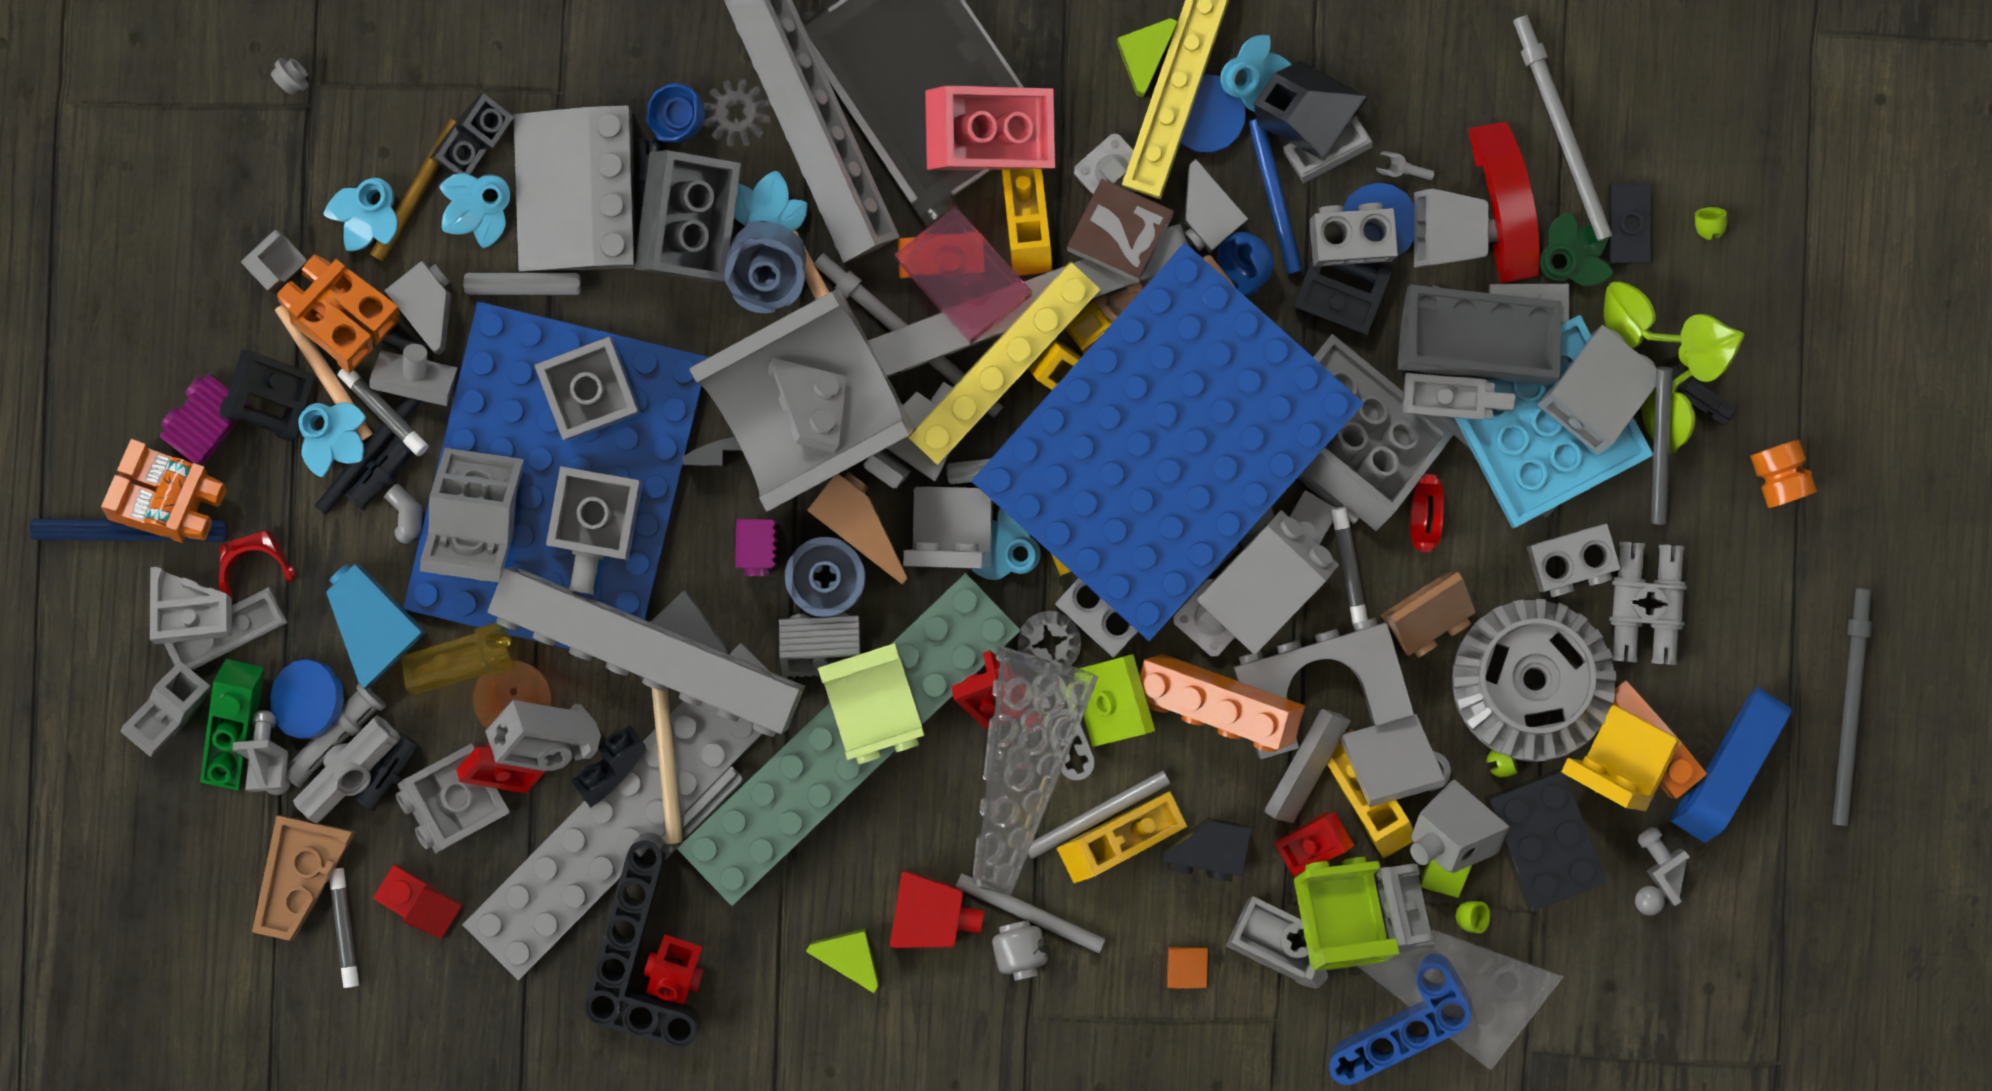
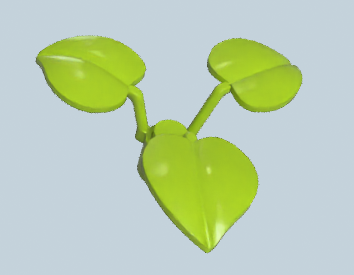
M1616 281L1609 283L1604 302L1606 328L1619 333L1624 338L1625 343L1631 348L1639 346L1643 336L1647 340L1678 342L1682 344L1678 352L1679 359L1683 365L1688 367V370L1672 381L1669 454H1674L1691 437L1695 425V414L1692 405L1685 395L1675 392L1677 387L1692 375L1704 382L1719 378L1735 358L1744 333L1728 327L1716 318L1706 314H1697L1689 317L1682 328L1681 335L1653 333L1649 328L1654 324L1656 314L1645 294L1625 282ZM1656 386L1641 405L1643 423L1653 441Z

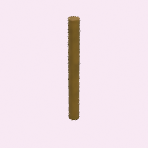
M449 119L395 210L398 218V228L394 238L388 245L377 240L370 252V255L384 262L440 166L430 159V156L456 122L453 119Z

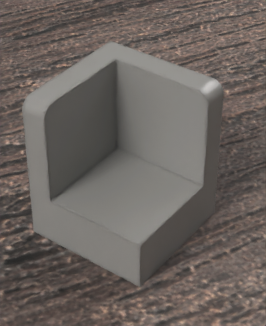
M274 230L241 263L267 291L275 294L284 283L290 280L306 264L307 259L282 232Z

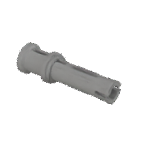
M360 683L356 685L357 691L343 704L340 717L335 725H330L324 731L327 733L321 737L311 739L298 755L287 764L286 778L292 784L300 788L309 776L323 764L324 756L332 747L341 744L350 735L355 736L362 730V725L376 710L382 711L386 707V704L371 688H364Z

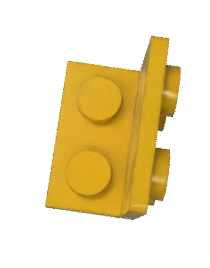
M1612 705L1588 755L1584 757L1583 761L1567 758L1561 772L1625 808L1646 811L1674 755L1679 739L1621 707Z

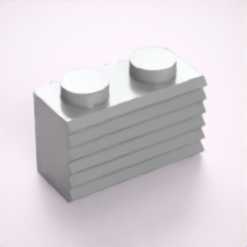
M842 612V614L840 613L836 616L810 618L804 614H796L789 619H779V654L782 677L788 678L791 676L795 678L796 676L804 677L805 675L809 677L815 675L818 677L820 676L819 667L861 654L859 615H849Z

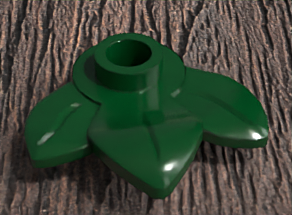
M1566 212L1557 217L1548 229V246L1540 255V269L1545 277L1556 282L1571 279L1580 286H1593L1602 283L1613 274L1611 267L1598 258L1604 251L1608 238L1597 241L1592 225L1578 228L1572 213ZM1555 255H1560L1565 259L1566 264L1563 269H1556L1552 265V258Z

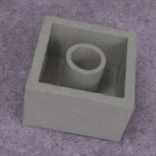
M611 337L601 339L534 365L562 440L566 442L642 414L614 339Z

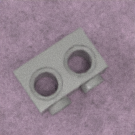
M1382 203L1359 205V211L1343 212V206L1339 205L1319 208V213H1315L1309 220L1313 267L1392 262L1398 256L1394 208L1383 209ZM1367 223L1376 224L1382 232L1381 241L1373 242L1368 240L1363 232L1364 225ZM1335 226L1340 229L1343 235L1342 243H1329L1324 236V228Z
M1607 524L1597 525L1526 546L1539 592L1550 590L1551 597L1575 591L1573 583L1588 579L1589 586L1612 580L1611 572L1621 569ZM1590 545L1598 546L1603 554L1602 562L1595 568L1588 566L1584 561V551ZM1552 556H1558L1565 564L1563 575L1557 579L1551 578L1545 569L1547 560Z
M1078 578L1057 600L1055 605L1114 658L1137 633V630L1128 623V628L1123 634H1111L1106 628V619L1111 613L1116 611L1100 597L1097 605L1093 608L1086 609L1081 607L1077 602L1076 594L1086 584Z

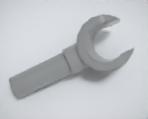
M1389 151L1380 153L1391 158V165L1387 170L1376 168L1380 174L1391 177L1410 174L1432 180L1434 177L1433 170L1411 165V163L1406 162L1401 154Z

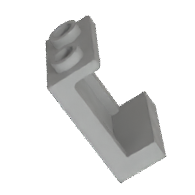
M1602 325L1591 334L1589 341L1555 386L1545 393L1537 405L1599 455L1616 441L1655 388L1656 367L1651 359L1638 354L1628 346L1619 333Z

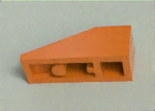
M1626 680L1615 688V697L1612 705L1619 706L1677 737ZM1680 740L1659 783L1668 797L1674 799L1679 798L1707 775Z

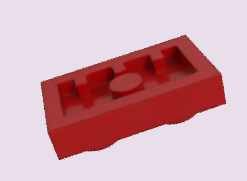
M991 650L983 653L987 673L968 676L963 682L951 686L954 700L985 730L1028 714L1025 698L1029 697V690L1024 678L1021 675L1017 676L1011 670L1009 663L1006 660H1001Z

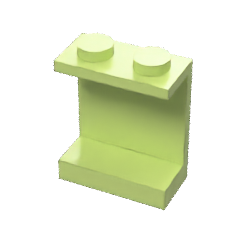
M896 643L818 668L846 750L847 760L856 758L859 765L881 758L879 753L881 749L894 745L896 752H900L919 745L917 738L924 736L925 733Z

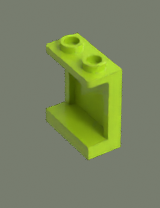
M1355 857L1342 861L1341 866L1329 867L1328 861L1315 862L1306 865V871L1293 879L1309 960L1313 971L1385 963L1400 954L1397 939H1387L1374 878V874L1381 869L1379 861L1366 862L1365 857Z

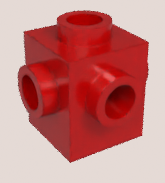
M664 935L658 954L650 953L643 975L650 977L646 993L666 1001H673L684 1005L689 990L697 992L704 969L697 967L702 946Z

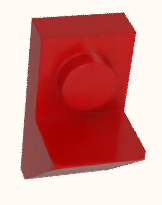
M489 743L486 747H476L456 769L459 782L520 793H527L546 772L496 763Z
M1335 812L1320 814L1274 842L1293 877L1306 871V865L1328 861L1347 852L1354 846Z
M397 864L392 866L373 897L377 902L404 917L403 922L440 939L444 937L462 907L461 903Z

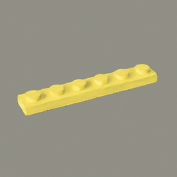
M1185 0L1122 182L1123 188L1161 200L1229 0Z
M1069 262L921 421L908 438L938 465L1101 289L1072 262Z

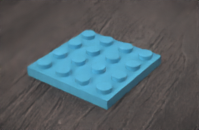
M1581 315L1561 324L1560 378L1591 338V334ZM1486 379V382L1495 383L1494 392L1515 394L1514 410H1493L1492 419L1455 418L1512 528H1516L1653 456L1634 417L1611 446L1599 455L1537 405L1545 393L1553 388L1558 380L1547 386Z

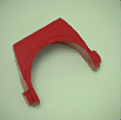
M1425 474V478H1421L1416 484L1413 493L1410 536L1413 547L1416 550H1420V552H1433V549L1439 546L1444 518V488L1442 481L1437 479L1438 475ZM1429 496H1433L1431 533H1426L1429 516Z
M269 530L220 545L219 591L226 593L232 600L233 595L229 584L231 568L239 557L250 551L260 550L277 559L281 564L288 583L293 582L294 578L297 577L293 565H288L281 547Z

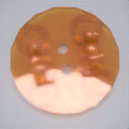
M519 660L502 661L489 667L478 679L473 692V708L480 724L488 729L512 700L552 707L551 688L546 676L533 665ZM512 688H515L517 690V694L515 696L511 695L510 690Z

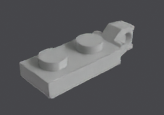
M1406 373L1402 414L1474 420L1492 419L1493 410H1514L1515 394L1494 392L1495 383L1486 382V379Z

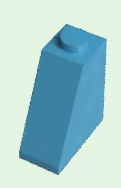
M346 564L331 577L329 581L333 586L326 593L358 682L364 688H370L426 631L362 565L354 564L350 568Z

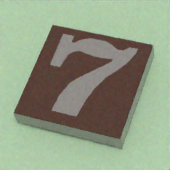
M1101 179L1067 245V251L1139 283L1173 217V210Z

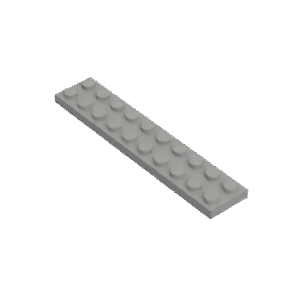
M742 643L729 654L770 671ZM682 701L670 714L680 816L761 736L762 733L752 728L753 722L739 717L738 721L723 718L715 713L717 707L702 702L701 706H696ZM656 729L643 741L646 748L626 778L593 807L590 808L586 801H584L462 924L518 981L619 880L627 852L634 840L640 834L647 832L655 833L661 837L666 831ZM643 845L638 847V856L641 857L650 846Z

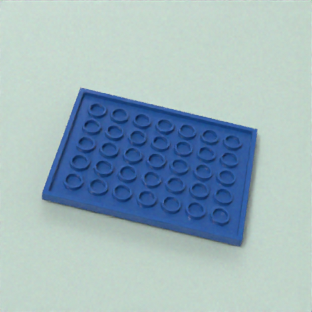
M1184 242L971 482L1150 641L1361 408L1364 402Z
M477 301L436 474L445 448L524 459L523 473L516 494L514 535L504 568L515 566L566 588H569L571 584L575 554H572V550L546 545L560 466L643 481L629 560L608 556L599 559L593 589L594 594L579 593L646 620L683 468V456L687 452L702 390V385L696 383L689 368L709 357ZM611 337L614 339L642 414L566 442L562 440L534 365L601 339ZM428 503L403 609L538 641L532 637L533 631L521 626L518 630L506 628L496 623L497 616L487 613L499 582L479 581L471 578L438 575L436 573L420 571V559L429 528ZM556 641V643H555V645H554V646H558V647H563V648L570 649L569 646H567V645H565V644H562V643H560V642H557V641Z

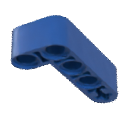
M1756 687L1744 702L1705 771L1707 775L1699 781L1696 788L1687 793L1672 815L1671 822L1703 843L1719 835L1735 814L1789 718L1792 708L1760 687Z
M1433 953L1425 956L1419 963L1416 984L1424 1001L1339 1042L1334 1047L1329 1062V1071L1336 1082L1343 1085L1355 1084L1461 1032L1468 1026L1471 1019L1472 1001L1453 964L1447 957L1442 954ZM1436 968L1441 970L1446 978L1442 982L1432 983L1425 978L1424 973L1428 969ZM1450 1003H1456L1464 1009V1014L1456 1018L1450 1017L1443 1011V1007ZM1416 1020L1422 1021L1428 1026L1429 1031L1422 1035H1416L1408 1029V1024ZM1379 1038H1386L1393 1044L1394 1048L1388 1052H1380L1373 1046L1372 1042ZM1362 1047H1363L1365 1054H1363V1055L1360 1056L1361 1050H1362ZM1342 1057H1345L1348 1061L1356 1059L1354 1067L1351 1068L1347 1063L1341 1065Z

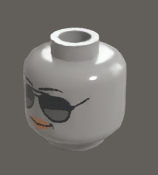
M1029 920L999 927L1000 933L992 939L999 972L1003 974L1013 973L1015 981L1038 976L1036 968L1045 965L1048 961L1042 930L1037 926H1031Z

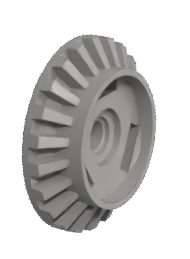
M1544 599L1513 601L1493 609L1480 618L1464 637L1453 665L1452 686L1454 699L1464 723L1490 749L1521 761L1536 762L1557 759L1582 747L1605 723L1606 715L1615 697L1616 671H1614L1612 663L1613 657L1610 649L1605 645L1599 630L1595 629L1581 613L1577 614L1568 609L1566 605L1547 602ZM1556 634L1565 639L1581 658L1583 665L1577 670L1572 667L1549 641ZM1497 644L1508 648V652L1498 682L1494 684L1486 681V673ZM1538 669L1544 674L1545 685L1541 690L1534 691L1526 687L1523 676L1527 670ZM1562 709L1565 722L1538 727L1526 726L1524 716Z

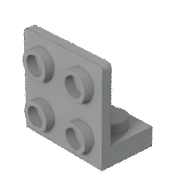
M915 487L913 550H904L903 566L991 568L993 501L979 488Z

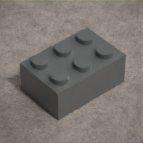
M669 150L650 152L634 270L706 282H725V266L730 250L741 163Z

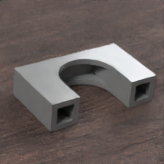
M1376 617L1354 623L1355 631L1339 635L1338 629L1316 634L1317 642L1301 647L1300 640L1277 646L1278 654L1263 658L1262 651H1258L1255 655L1251 653L1239 657L1240 665L1232 667L1236 681L1287 699L1289 684L1299 669L1315 660H1336L1350 668L1358 678L1372 725L1377 726L1414 715L1388 624H1377ZM1296 738L1294 744L1276 750V752H1266L1257 748L1256 750L1258 757L1264 759L1298 749L1299 745Z

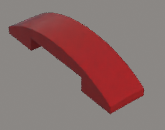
M1507 122L1469 128L1468 132L1476 168H1484L1499 243L1492 246L1500 284L1539 276L1540 250L1536 209L1526 166L1515 137Z

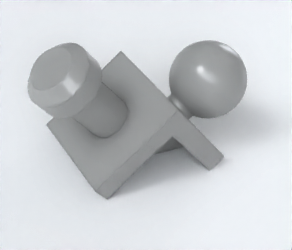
M257 711L252 715L251 722L255 726L254 740L233 742V751L249 759L246 791H266L272 795H281L291 785V782L286 778L288 751L270 741L271 728L275 727L276 724L275 715L269 711Z
M1655 827L1646 829L1638 837V843L1641 847H1647L1657 864L1647 870V873L1657 887L1645 886L1635 896L1637 909L1642 914L1649 916L1656 915L1663 909L1665 899L1674 906L1682 902L1680 900L1686 860L1689 858L1686 851L1682 849H1677L1670 854L1660 839L1662 836L1661 832Z

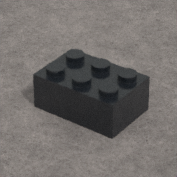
M1560 769L1484 797L1488 808L1509 826L1502 845L1525 905L1531 911L1607 883L1567 776Z

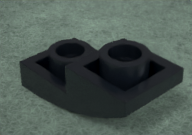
M481 93L454 123L434 150L430 159L451 175L458 173L471 174L485 151L493 149L514 116L485 93Z
M630 725L623 730L613 732L605 742L598 746L604 759L585 767L580 775L571 780L590 808L604 799L626 778L646 748L641 738Z

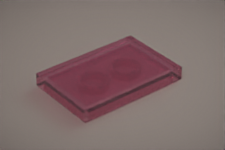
M956 206L894 254L895 260L970 344L1032 296V290Z

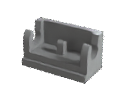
M1418 864L1381 868L1374 878L1387 939H1397L1399 952L1433 947L1435 940L1430 930L1419 880Z

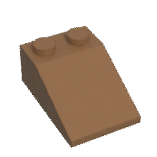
M850 472L844 478L839 474L834 475L807 511L904 585L909 578L871 499L864 494L869 487Z
M1448 572L1379 616L1384 623L1388 624L1391 635L1404 655L1409 656L1415 653L1419 658L1438 646L1434 639L1446 631L1453 636L1471 624L1468 617L1476 612L1459 572Z

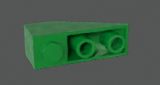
M226 659L216 675L212 687L200 776L201 783L239 791L247 758L233 751V742L251 741L254 725L251 724L252 715L259 708L264 667Z

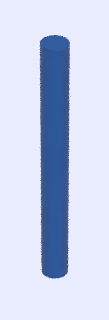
M1254 119L1249 121V126L1287 275L1301 272L1303 270L1267 130L1258 126L1257 120Z

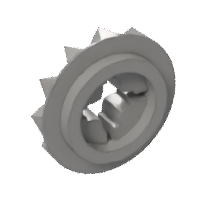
M1044 611L1030 617L1023 624L1018 636V649L1023 661L1031 669L1039 673L1050 671L1056 674L1066 670L1075 662L1081 648V637L1075 623L1066 615L1055 611ZM1044 625H1047L1048 631L1051 632L1053 637L1059 636L1061 638L1066 636L1067 639L1055 646V660H1052L1051 654L1048 653L1046 648L1040 649L1038 647L1033 649L1032 645L1038 644V641L1044 639Z

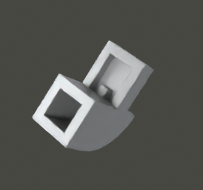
M179 661L153 687L147 702L122 726L120 732L151 757L172 735L175 736L189 721L205 699L210 685Z

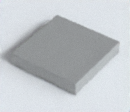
M1417 714L1342 734L1341 743L1369 807L1444 786L1445 778Z

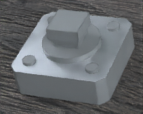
M1111 134L1075 166L1074 176L1092 196L1101 179L1123 188L1122 182L1133 150L1119 134Z
M1206 579L1175 613L1173 624L1209 656H1218L1235 636L1197 601L1198 597L1214 580Z

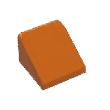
M1168 946L1167 988H1207L1208 948Z

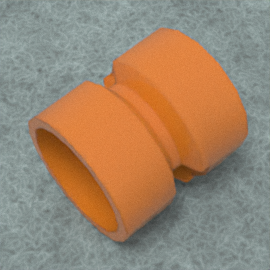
M1800 439L1750 455L1756 475L1765 479L1761 490L1768 508L1818 492L1811 471L1805 470L1802 467L1807 459Z

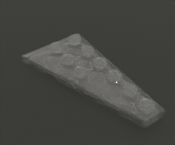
M998 646L996 659L1000 661L999 678L994 680L992 693L996 696L995 715L989 720L983 776L987 780L986 798L981 799L980 813L984 815L982 834L976 840L972 883L982 889L1011 895L1098 676L1086 670Z
M1430 929L1435 940L1433 947L1399 952L1400 954L1385 963L1358 966L1401 1001L1412 1007L1424 1001L1416 984L1418 965L1421 960L1433 953L1442 954L1447 957L1453 964L1472 1001L1471 1019L1468 1026L1449 1038L1490 1070L1496 1065L1564 977ZM1436 968L1428 969L1424 973L1425 978L1432 983L1442 982L1446 978L1445 974ZM1450 1003L1443 1007V1011L1450 1017L1456 1018L1464 1014V1009L1456 1003Z

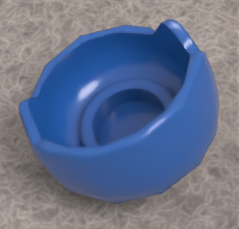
M670 83L656 90L647 103L646 124L658 140L670 143H683L695 137L703 127L706 115L705 107L701 97L691 87L682 83Z
M1233 233L1218 246L1217 262L1219 267L1244 296L1253 295L1272 276L1274 266L1272 252L1261 239L1251 233Z

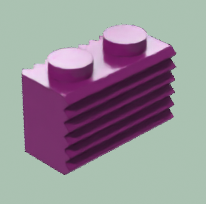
M207 374L204 379L198 376L185 392L189 399L180 410L174 407L163 419L161 426L164 428V431L161 432L159 437L191 462L204 466L239 421L238 419L233 422L220 416L221 403L228 396L230 387L214 375ZM245 401V405H251L248 401Z
M736 519V568H745L744 576H771V569H776L779 566L776 562L779 558L776 554L779 548L776 545L780 541L776 537L780 533L776 529L780 525L776 521Z

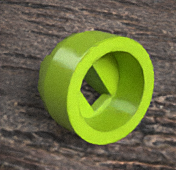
M1707 207L1696 211L1695 227L1697 233L1707 240H1711L1713 235L1715 238L1721 237L1727 227V212L1718 207Z
M1494 750L1490 751L1486 762H1497V767L1489 770L1494 776L1502 778L1519 773L1515 759L1499 754Z
M1481 901L1462 903L1456 911V922L1461 929L1467 932L1483 933L1490 922L1489 907Z

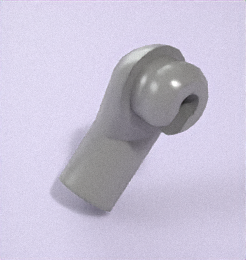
M397 483L385 494L384 498L399 511L398 527L394 532L397 540L401 543L409 544L418 538L422 532L423 509Z

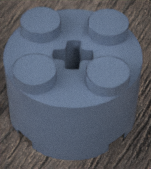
M757 221L748 223L731 241L726 260L724 278L735 301L745 309L756 313L775 312L776 309L792 304L800 295L804 285L806 252L803 240L781 224ZM763 265L769 266L767 270H763L760 267H763Z
M818 537L803 543L791 555L785 570V584L792 600L802 610L815 616H836L851 609L861 598L866 585V570L860 555L852 546L836 538ZM828 565L830 566V572L837 574V579L829 583V588L824 589L822 588V582L815 580V574L822 572L823 566Z

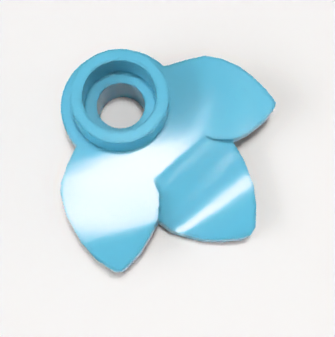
M1257 35L1248 39L1242 45L1237 58L1230 60L1223 67L1220 77L1223 90L1230 96L1241 98L1246 108L1254 112L1253 103L1274 73L1292 65L1282 56L1269 53L1271 42L1269 35ZM1240 70L1241 79L1235 84V76Z
M773 171L764 176L757 183L754 190L738 183L734 218L743 224L744 227L754 221L773 222L794 231L804 222L807 213V202L796 199L789 200L787 184L778 171Z
M467 173L454 174L443 181L439 187L451 202L443 213L442 230L446 233L457 235L473 231L482 248H486L497 241L506 226L503 210L507 207L510 200V189L506 181L497 175L489 174L476 178ZM486 189L496 190L498 198L493 202L486 201L483 198V192Z
M380 178L367 179L357 188H344L340 190L329 201L324 211V216L327 218L345 222L344 245L345 249L349 252L366 248L372 243L374 238L388 245L394 238L398 228V218L392 209L394 203L393 189L389 183ZM380 192L381 198L379 202L372 205V196Z
M344 402L332 407L315 403L306 407L299 417V430L305 438L301 454L304 462L315 475L324 477L334 459L347 464L363 461L364 443L361 436L355 430L364 423L366 415L357 406ZM319 417H323L325 421L324 427L317 431L315 422Z
M1000 508L998 521L992 520L991 568H972V571L989 580L1001 579L1010 572L1017 574L1028 573L1039 563L1041 556L1040 547L1024 528ZM1018 546L1025 547L1028 551V558L1024 561H1019L1014 557V550Z

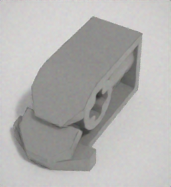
M512 700L485 731L496 763L543 771L564 768L573 758H575V761L591 759L598 750L601 737L597 723L581 704L576 703L570 709H563Z
M1254 896L1247 900L1226 947L1296 980L1295 982L1303 986L1319 988L1327 980L1328 974L1326 970L1313 971L1309 960L1302 920ZM1298 933L1300 935L1299 942L1304 946L1293 951L1290 949L1292 942L1287 937Z

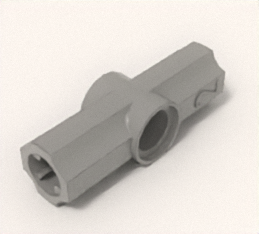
M376 716L348 744H339L332 747L324 756L323 763L325 768L293 800L297 809L307 819L318 824L345 796H353L365 790L371 779L369 771L401 739L397 731L386 720Z

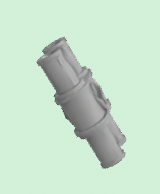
M1619 542V565L1621 569L1618 570V577H1614V581H1612V585H1615L1613 615L1609 617L1611 625H1615L1612 660L1624 661L1626 645L1625 661L1637 662L1638 629L1643 627V623H1650L1651 627L1654 628L1653 658L1651 663L1677 665L1678 629L1682 630V627L1685 626V622H1682L1684 590H1687L1685 582H1682L1685 546L1659 545L1658 580H1654L1652 584L1646 583V579H1642L1645 543H1633L1631 559L1632 542ZM1647 592L1651 593V599L1664 604L1657 608H1651L1649 615L1646 614L1644 607L1633 604V601L1646 598Z

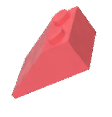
M942 86L925 90L927 170L1055 168L1053 88Z

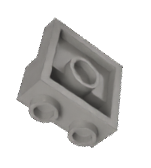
M472 743L397 784L400 792L396 793V798L400 807L406 814L411 812L414 814L420 825L415 828L418 840L425 849L432 847L435 854L510 813L496 788L459 782L456 769L475 749Z

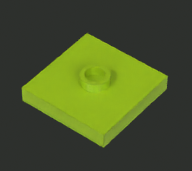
M1133 654L1071 671L1092 747L1155 731Z

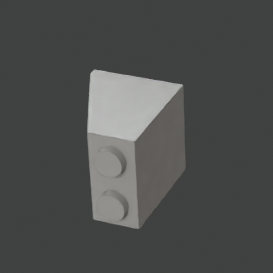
M1280 510L1221 570L1198 597L1197 601L1255 655L1327 581L1339 564L1332 558L1330 552L1325 547L1318 545L1303 531L1302 526L1295 519L1288 517Z

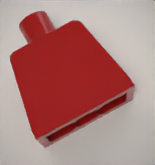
M902 870L890 947H954L957 930L981 933L984 910L961 907L963 890L909 870Z

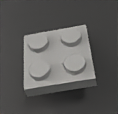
M450 448L444 449L429 496V528L420 559V571L500 583L514 535L516 494L523 473L524 459Z

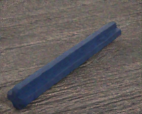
M33 519L30 523V537L33 540L174 541L170 537L159 536L108 519ZM211 520V528L206 540L186 537L184 541L224 542L228 536L227 522L224 520Z

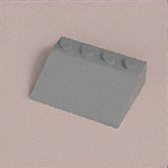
M628 105L597 106L514 114L519 272L634 268L637 252L633 111Z
M1332 334L1313 358L1364 404L1303 472L1377 531L1396 512L1454 434L1433 416L1402 414L1404 392Z

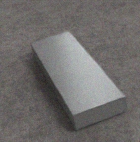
M268 587L232 605V636L164 643L174 665L181 661L193 671L287 624L288 621L271 587Z
M1325 709L1320 710L1266 806L1265 813L1274 819L1294 823L1351 720L1339 713Z

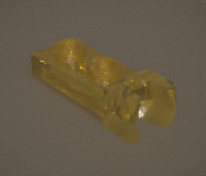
M493 623L475 629V634L401 656L405 689L410 696H414L486 673L491 677L513 670L516 664L505 648L512 643L510 635L506 634L507 630L504 626Z

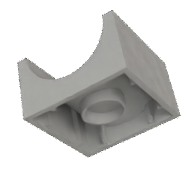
M840 288L689 368L696 383L702 385L711 396L736 437L752 470L759 489V499L766 512L904 439L915 429ZM772 358L847 376L839 446L834 453L795 444L789 429V418L783 413L778 400L781 393L774 376L770 377L767 371Z

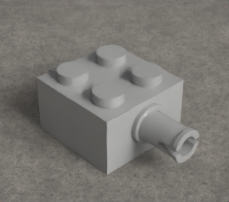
M560 466L546 545L572 550V554H575L569 590L594 594L593 589L599 559L608 556L629 560L643 481Z

